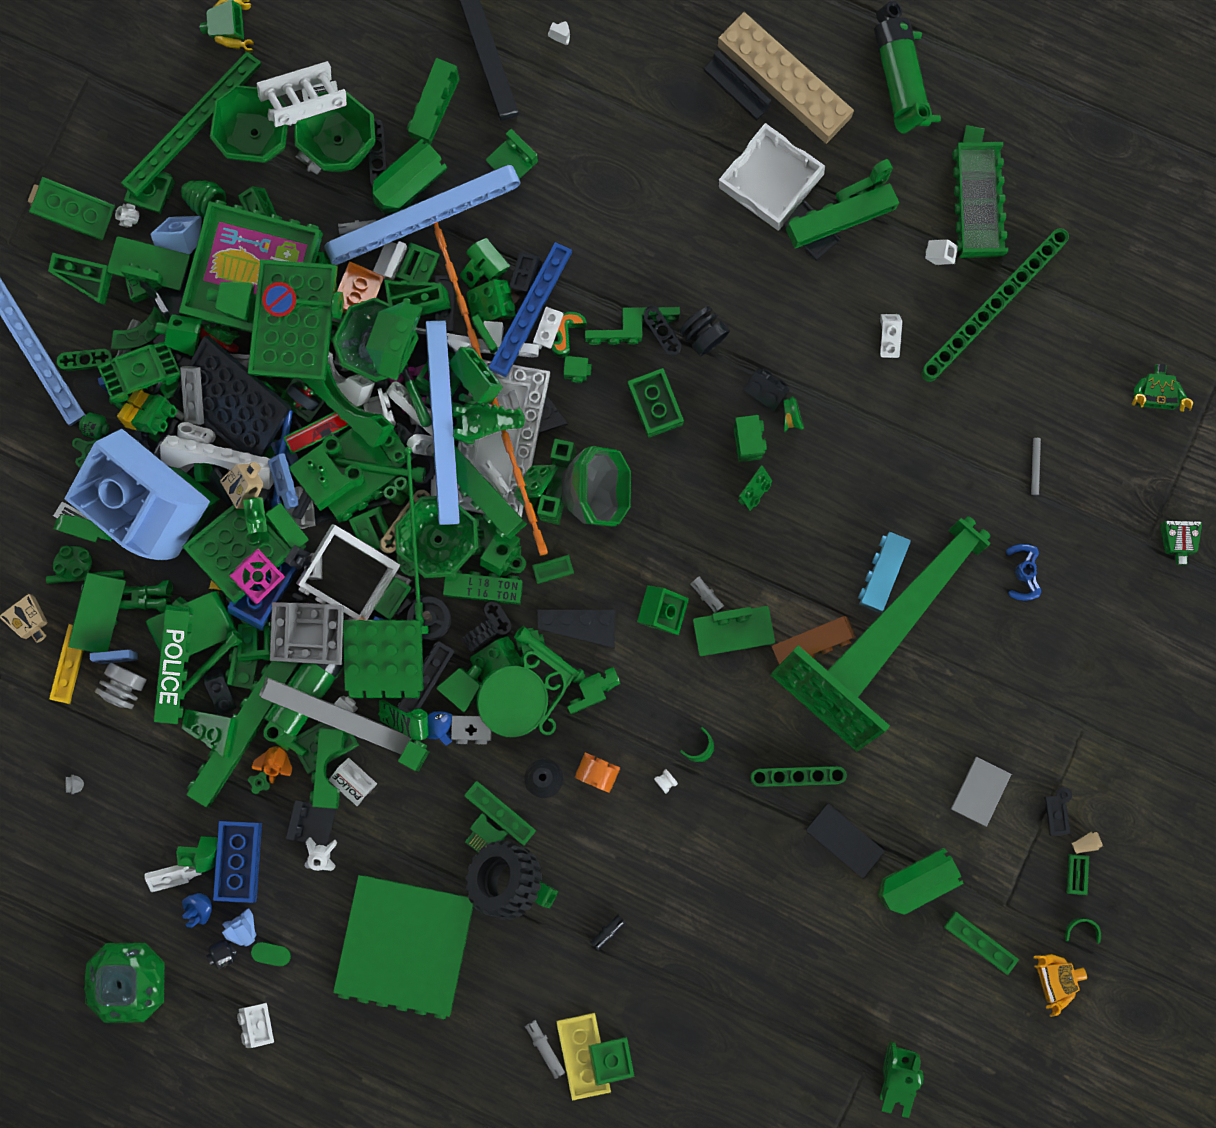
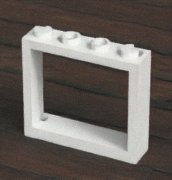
M332 524L310 559L311 564L308 569H304L296 584L300 586L299 590L304 594L309 595L312 593L317 596L315 600L321 604L342 605L305 583L332 537L336 535L388 567L360 615L344 606L343 612L349 615L348 620H358L361 616L368 620L374 610L373 608L385 592L400 564Z

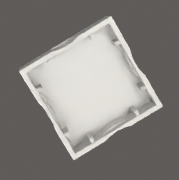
M765 123L749 142L742 155L735 159L719 179V188L779 231L822 178L825 165L804 150L792 145L787 138Z

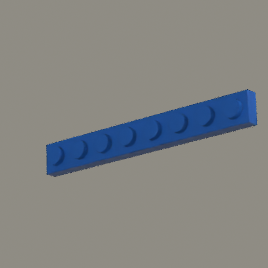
M556 242L554 243L489 365L490 371L507 377L571 256V249Z

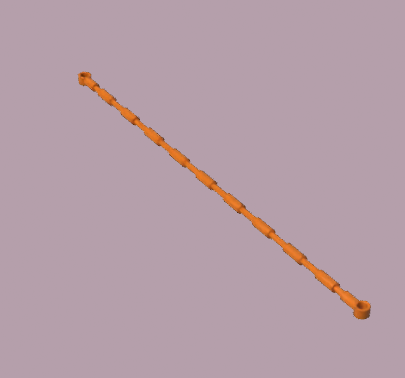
M438 222L433 224L435 228L434 233L439 248L443 252L446 262L445 266L457 295L456 300L468 329L467 333L471 346L482 359L479 350L480 345L468 317L469 312L457 283L458 279L453 263L450 262L446 250L447 245L442 230L439 228ZM495 398L491 403V407L494 404L500 407L497 398ZM506 430L501 431V437L513 466L512 471L517 486L520 488L529 523L532 524L534 530L533 535L540 556L548 554L541 531L538 530L536 524L537 519L532 504L529 502L525 490L526 485L521 470L517 466L514 457V449L509 434Z

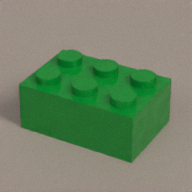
M663 368L628 381L627 387L647 438L683 425V417Z

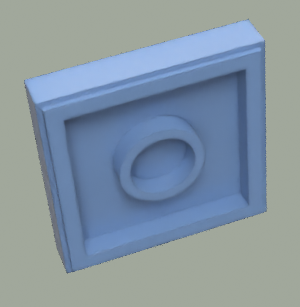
M131 650L90 653V660L98 664L137 661L138 653Z

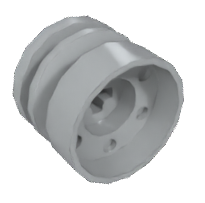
M109 662L104 674L111 680L110 682L100 680L99 683L107 688L106 690L96 688L95 693L99 694L105 701L118 707L133 709L134 704L128 702L127 699L131 698L137 701L138 698L131 691L132 689L142 691L147 679Z

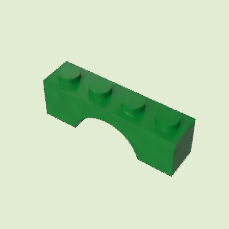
M319 728V732H316L315 744H318V750L314 752L313 763L316 764V772H312L311 779L312 783H314V791L310 792V803H313L312 807L338 809L340 789L329 781L326 767L329 759L334 754L344 750L345 731Z

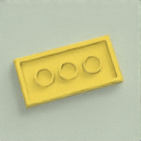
M595 1013L556 1021L572 1101L610 1093V1084L595 1085L588 1045L601 1043Z

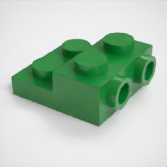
M161 171L137 197L127 190L124 201L125 203L161 214L166 199H169L175 181L171 174Z

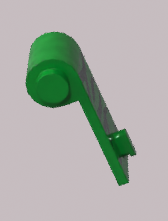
M383 699L379 700L380 712L378 715L380 716V721L413 740H423L428 737L427 712L422 709H414L409 713H405Z

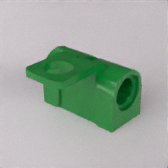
M485 238L476 242L467 250L466 254L471 260L460 273V277L469 288H473L484 275L489 281L501 278L510 265L489 240ZM468 271L473 274V281L467 278Z

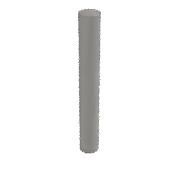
M1033 438L1031 495H1039L1041 438Z

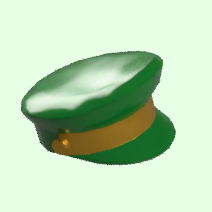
M792 396L790 399L784 400L786 415L784 433L792 427L799 430L804 429L797 400Z

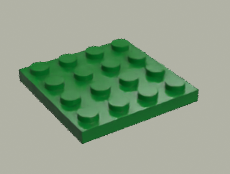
M234 504L182 546L233 604L246 594L229 577L237 565L243 562V559L250 556L256 549H259L278 568L285 562L284 560L291 551L268 524L267 532L248 534L244 509H236ZM262 562L250 563L254 569H261L265 565ZM244 569L242 575L244 584L250 580V573L246 569ZM270 569L265 573L266 577L271 573ZM255 571L252 578L255 582H260L263 579V574L260 571Z

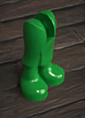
M164 580L156 586H124L122 595H132L131 601H121L119 608L156 609L161 614L164 613L166 605H172L169 598L151 599V596L171 597L173 594L172 581Z

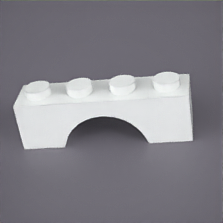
M329 352L328 364L342 394L356 407L368 403L375 383L359 374L347 379L342 377L335 369L333 354Z

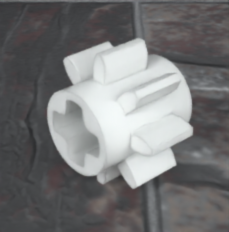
M127 203L117 208L115 217L120 221V226L128 228V226L132 227V224L135 225L138 222L139 212L134 210L135 205Z

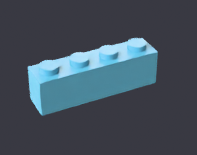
M892 532L882 536L879 544L882 548L880 553H876L872 563L875 566L873 571L869 570L865 581L868 583L866 588H862L858 599H861L859 605L879 613L883 612L911 540Z

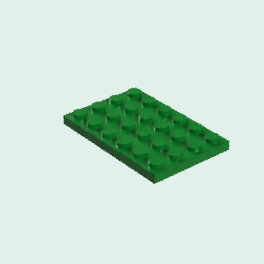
M260 259L248 368L249 375L326 381L332 326L331 307L296 304L290 314L276 317L265 310L262 296L269 285L275 282H283L294 289L297 299L331 302L336 288L337 265Z

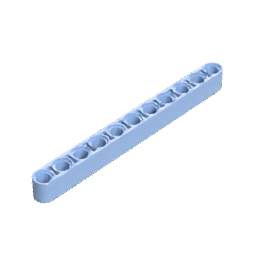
M512 165L504 166L327 242L324 248L332 265L343 263L517 188L521 182Z
M426 321L439 525L459 524L446 322Z

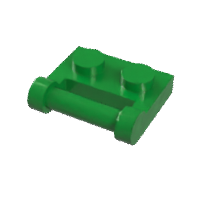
M409 243L407 254L400 270L396 272L395 278L400 281L413 283L429 282L440 254L414 243ZM415 253H419L418 259L414 265L411 275L409 276L406 273L413 259V256Z
M381 505L349 519L357 539L375 550L380 548L381 540L378 538L370 517L375 515L383 535L389 529L382 514L383 509ZM392 535L388 542H384L388 545L394 541L395 537Z
M268 621L263 629L264 650H258L259 631L261 630L248 623L238 624V632L244 639L237 649L239 661L270 660L271 622Z

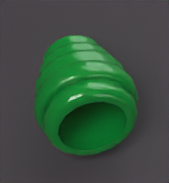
M192 180L185 183L181 188L183 200L186 201L187 205L190 206L196 215L202 218L205 217L209 201L214 203L215 200L226 202L224 189L220 188L215 182Z

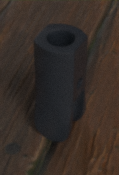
M413 588L407 594L397 609L396 614L399 617L409 610L416 601L415 599L412 602L408 598L412 594L416 597V588ZM420 591V598L425 597L426 594H422V592Z

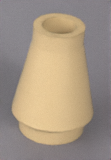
M1090 832L1072 843L1076 854L1099 850L1103 846L1097 832Z

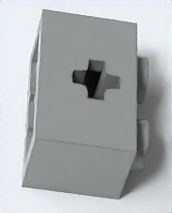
M452 716L451 739L456 740V744H468V740L475 741V744H487V741H491L492 731L482 722L480 716ZM471 725L477 729V732H473L472 736L467 732Z

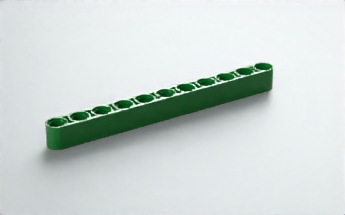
M1059 228L1053 231L925 364L921 370V376L925 381H934L1063 248L1069 239L1068 232L1065 229ZM1055 236L1061 237L1062 242H1057ZM1042 249L1048 250L1050 255H1044ZM1029 262H1034L1037 265V269L1031 268ZM1021 275L1024 278V282L1018 281L1016 276ZM1004 289H1010L1012 295H1006ZM991 302H997L999 308H993ZM978 315H984L986 322L980 321ZM965 328H971L974 334L968 335L965 332ZM953 341L959 342L960 345H961V348H959V349H958V348H955V347L953 346L952 342H953ZM939 355H946L948 361H941ZM933 368L935 375H929L926 369Z

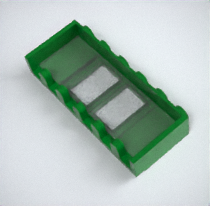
M1003 142L958 143L956 148L953 149L952 159L955 161L953 178L956 179L957 183L954 186V197H957L955 215H958L955 230L959 237V240L956 242L959 258L1003 257L1008 252V248H1005L1007 231H1004L1006 212L1003 213L1005 194H1002V186L1005 179L1001 173L1004 159L1001 158L1000 150L1003 147Z

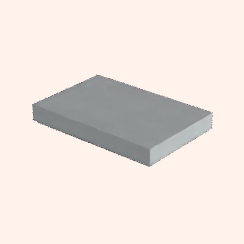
M975 757L951 810L987 827L1012 774Z

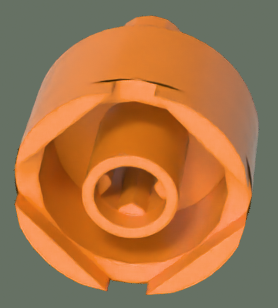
M584 753L574 778L610 793L620 767L609 764L599 758H596L594 761L595 756Z

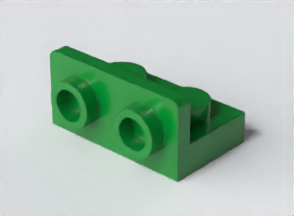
M234 646V650H231L229 654L231 665L230 669L226 671L225 681L230 686L251 689L255 682L259 659L239 661L237 658L238 647Z

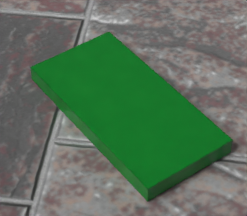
M42 177L29 213L102 241L115 205Z
M86 572L68 647L95 653L108 652L126 582L124 579Z

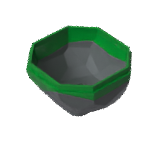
M596 446L585 448L571 461L568 468L563 471L562 501L568 510L584 524L616 526L620 524L630 509L631 470L621 451Z

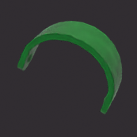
M703 727L700 729L707 734L709 739L705 752L698 756H690L680 750L686 758L694 762L707 760L714 751L713 739Z
M1078 918L1067 926L1065 941H1069L1071 929L1080 922L1086 921L1094 927L1097 944H1100L1101 931L1094 921Z

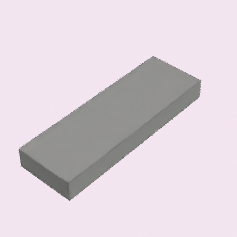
M182 366L180 369L184 422L198 425L204 424L200 367Z

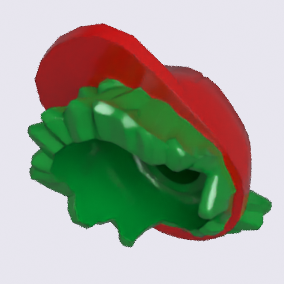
M210 323L201 325L200 341H202L204 336L209 335L224 349L238 352L239 347L233 342L234 339L239 337L238 331H231L230 327H221L219 324H216L213 328Z

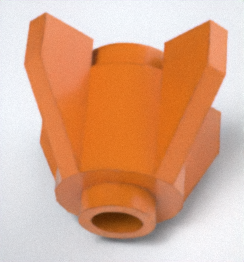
M278 746L269 748L255 759L252 765V769L262 771V768H264L263 771L269 775L270 783H274L275 777L279 773L290 776L292 772V766L287 753Z

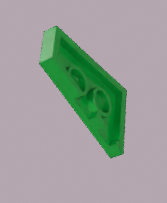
M185 709L182 729L196 739L203 741L209 748L219 752L218 754L222 757H228L235 719Z

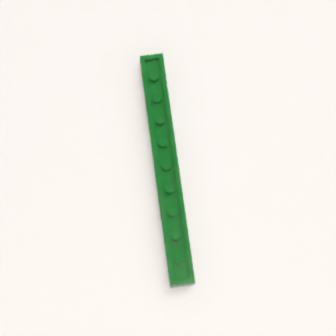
M246 52L121 182L122 186L137 197L211 120L215 101L235 85L243 86L262 66L261 62L249 52Z

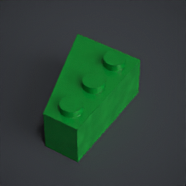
M52 253L48 270L50 273L98 303L106 304L112 274L107 272V265Z
M384 279L388 304L394 306L407 302L422 307L421 315L451 308L448 290L441 283L398 282Z

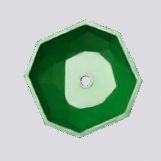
M235 85L215 101L210 139L227 159L265 163L285 150L288 125L275 127L274 122L268 120V110L274 109L269 99L260 101L257 87ZM278 96L277 99L280 102L281 106L288 107L280 98V96ZM254 131L258 132L256 136L252 135Z
M346 91V106L298 120L294 124L295 147L324 171L343 172L352 170L363 161L375 145L374 114ZM319 92L317 96L326 95L328 92ZM336 138H341L340 142H335Z

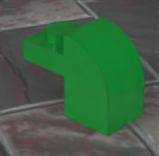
M201 836L198 848L178 846L176 851L178 866L195 867L196 873L213 869L216 866L218 838Z

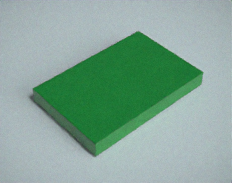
M321 722L296 736L295 743L306 749L303 756L297 755L307 774L316 770V764L313 763L314 752L318 750V744H315L316 732H319V728L340 729ZM345 732L344 750L334 754L328 763L360 746L354 735Z

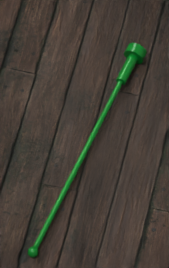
M406 447L404 449V452L407 456L415 588L417 602L415 603V617L416 620H422V634H427L428 625L424 626V619L422 616L423 604L422 602H420L412 471L410 457L412 449L410 447Z

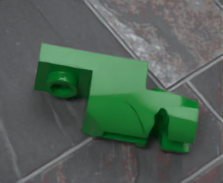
M614 667L605 670V679L601 677L600 673H597L582 680L579 687L585 699L577 698L570 701L571 705L568 706L570 714L606 700L603 691L608 692L620 684Z

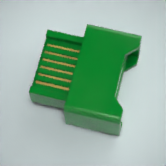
M482 813L470 829L473 832L465 843L479 853V850L482 847H487L488 843L504 840L508 833L506 831H498L487 822V816Z

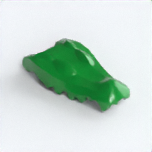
M478 403L468 407L452 408V416L461 418V429L453 430V437L460 440H477L506 429H520L525 423L524 413L520 407H517L516 410H506L503 406L498 407L496 404L491 407L487 403L484 405Z

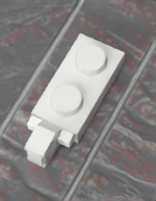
M176 865L146 873L145 880L150 891L155 892L189 883L190 879L202 875V873H196L195 867Z

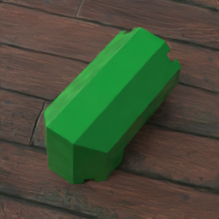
M421 139L374 180V204L383 214L397 213L408 208L411 205V201L447 171L446 164L441 165L439 162L442 160L440 155L427 142L424 144V140Z
M942 848L904 869L882 878L878 896L884 908L905 915L964 884L963 880H958L961 874L952 857L945 856L944 853L947 850Z

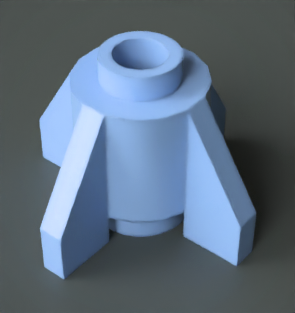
M246 909L241 916L222 924L225 928L222 933L227 940L240 946H248L255 941L256 932L253 914L249 909Z

